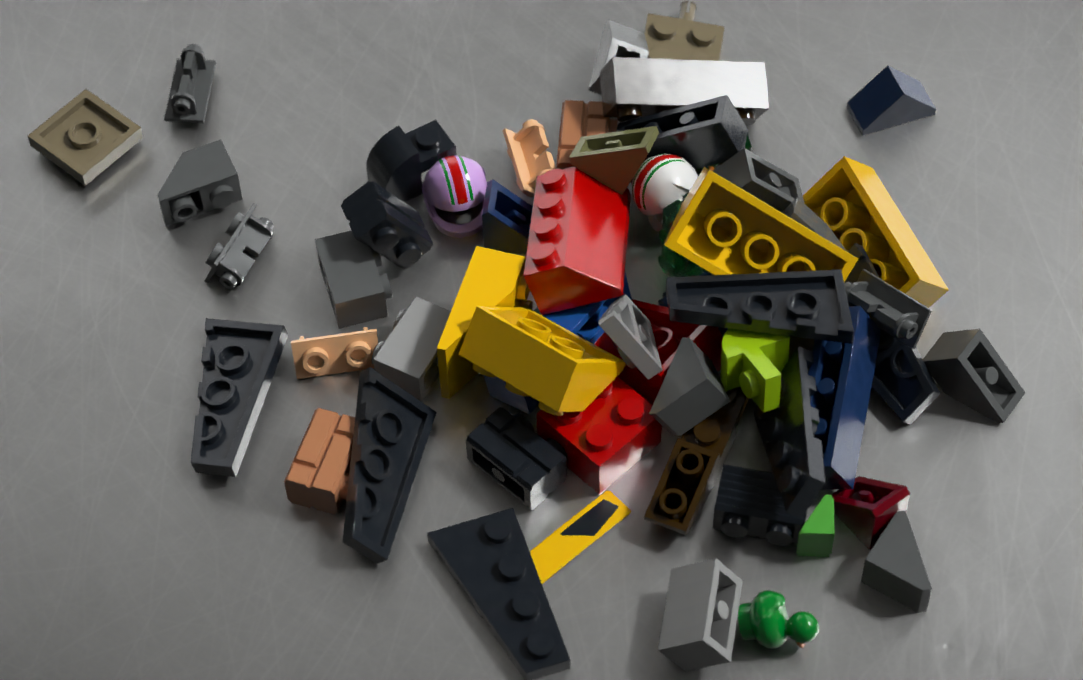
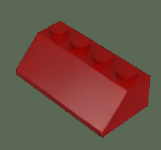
M576 167L552 169L543 175L537 176L523 276L541 315L623 296L631 203L629 188H626L621 195Z

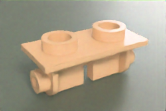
M531 119L523 123V128L519 132L515 133L505 128L503 134L508 147L507 153L512 160L517 176V185L525 195L534 197L537 176L556 169L552 154L546 151L549 145L543 125Z
M363 327L362 331L304 339V336H299L300 340L291 341L297 379L365 370L369 367L374 368L372 355L378 345L376 329L368 330L367 327Z

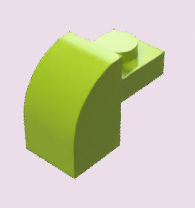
M728 329L722 339L721 382L725 390L728 391L741 386L744 395L747 398H752L763 413L779 408L780 372L789 359L790 336Z

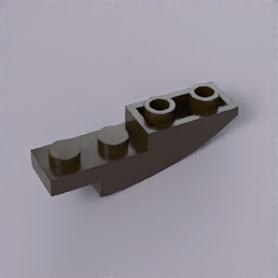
M741 386L726 391L730 399L728 404L682 435L681 439H677L646 510L644 520L687 535L702 510L737 436L736 428L749 400L744 395Z

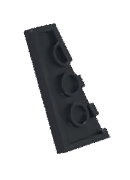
M206 318L205 333L207 339L206 347L202 349L201 362L204 368L202 382H199L198 387L200 407L199 415L195 416L191 465L196 473L237 477L286 344L288 333L284 325Z
M797 346L780 372L779 408L763 413L756 404L754 417L785 511L802 518L824 486L825 472L822 442L814 437L817 425L820 423L819 411L811 407L810 396H813L817 391L815 377L808 375L807 368H810L814 363L813 352Z
M369 367L361 371L359 376L342 542L374 563L379 564L388 560L437 412Z

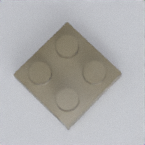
M87 89L28 135L32 148L85 186L144 138L139 125Z

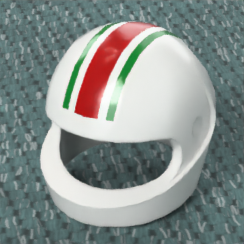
M659 154L648 158L642 163L632 180V198L639 211L648 215L653 229L668 235L674 221L662 223L661 213L674 208L679 211L698 175L684 158L676 155Z

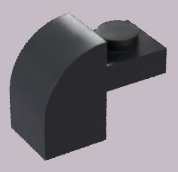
M437 120L431 121L406 134L400 126H397L382 136L371 149L366 162L368 181H374L405 203L423 194L421 173L431 169L438 160L447 156L457 155L456 146Z

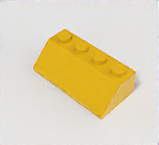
M844 156L803 195L804 204L828 224L846 251L855 243L863 246L879 278L928 308L949 291L872 167Z
M705 166L684 199L664 242L666 247L714 275L841 269L845 282L858 261V258Z

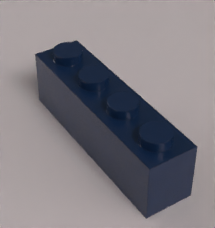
M861 306L849 307L854 329L853 344L814 340L812 351L814 363L809 368L808 375L815 377L817 391L813 396H810L811 407L819 411L820 423L817 425L814 437L822 442L825 484L821 490L854 488L881 337V329Z

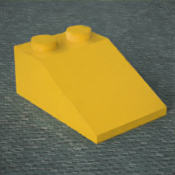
M480 246L475 247L437 346L441 397L450 399L478 374L472 368L474 363L458 355L476 306L527 307L531 310L533 309V301L527 300L530 289L523 276L526 257Z

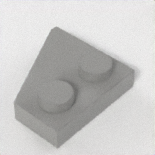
M626 294L611 303L598 323L617 344L619 354L626 365L631 369L637 367L649 380L663 370L651 322Z

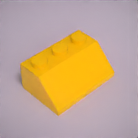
M476 306L458 354L474 363L472 368L476 372L488 377L502 379L506 382L505 388L521 396L533 397L539 401L538 407L557 416H562L564 412L584 411L623 371L626 364L618 357L527 307Z

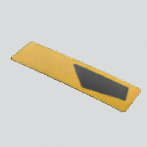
M605 491L534 547L530 554L541 583H545L582 551L631 514V510L611 491Z

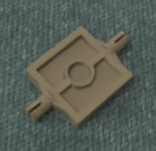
M683 1L680 4L679 18L648 13L644 32L649 49L647 58L719 61L725 26L694 21L697 6L692 1L689 12H686L688 1Z

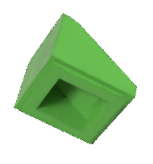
M824 495L800 530L796 551L798 556L829 557L832 554L835 535L834 498H832V495Z

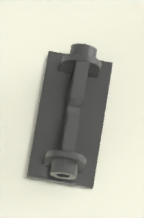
M196 44L188 45L182 50L181 59H177L164 117L165 121L204 123L216 61L205 60L202 48Z
M253 203L245 216L240 212L237 213L225 232L231 236L226 246L218 242L205 262L212 267L205 279L206 283L210 281L214 274L220 277V283L228 289H234L235 286H240L243 283L245 276L255 262L253 258L243 253V251L246 250L258 258L267 242L273 236V223L267 218L261 217L258 219L252 215L257 204Z
M862 269L857 282L844 283L849 307L861 306L881 330L910 348H916L932 312L931 309L865 269Z

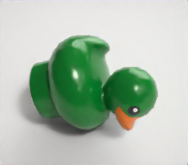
M771 590L759 592L751 603L740 604L738 611V623L742 638L744 640H757L761 645L770 649L783 646L789 638L795 641L798 647L804 648L805 643H809L816 638L819 632V623L814 615L803 611L794 613L788 620L784 604L785 597L781 593Z

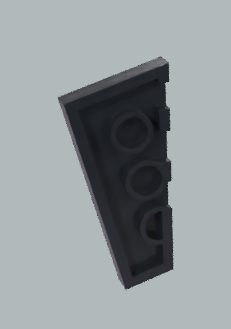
M855 243L847 252L857 257L858 261L844 283L857 282L862 269L879 277L863 246ZM881 330L872 387L903 422L912 424L941 393L917 348L912 349Z
M841 269L666 277V296L670 321L853 344L854 329Z
M513 508L427 533L429 544L436 554L439 553L445 561L452 577L457 584L460 583L472 600L473 607L481 618L484 617L495 633V638L525 680H535L571 669L570 657Z

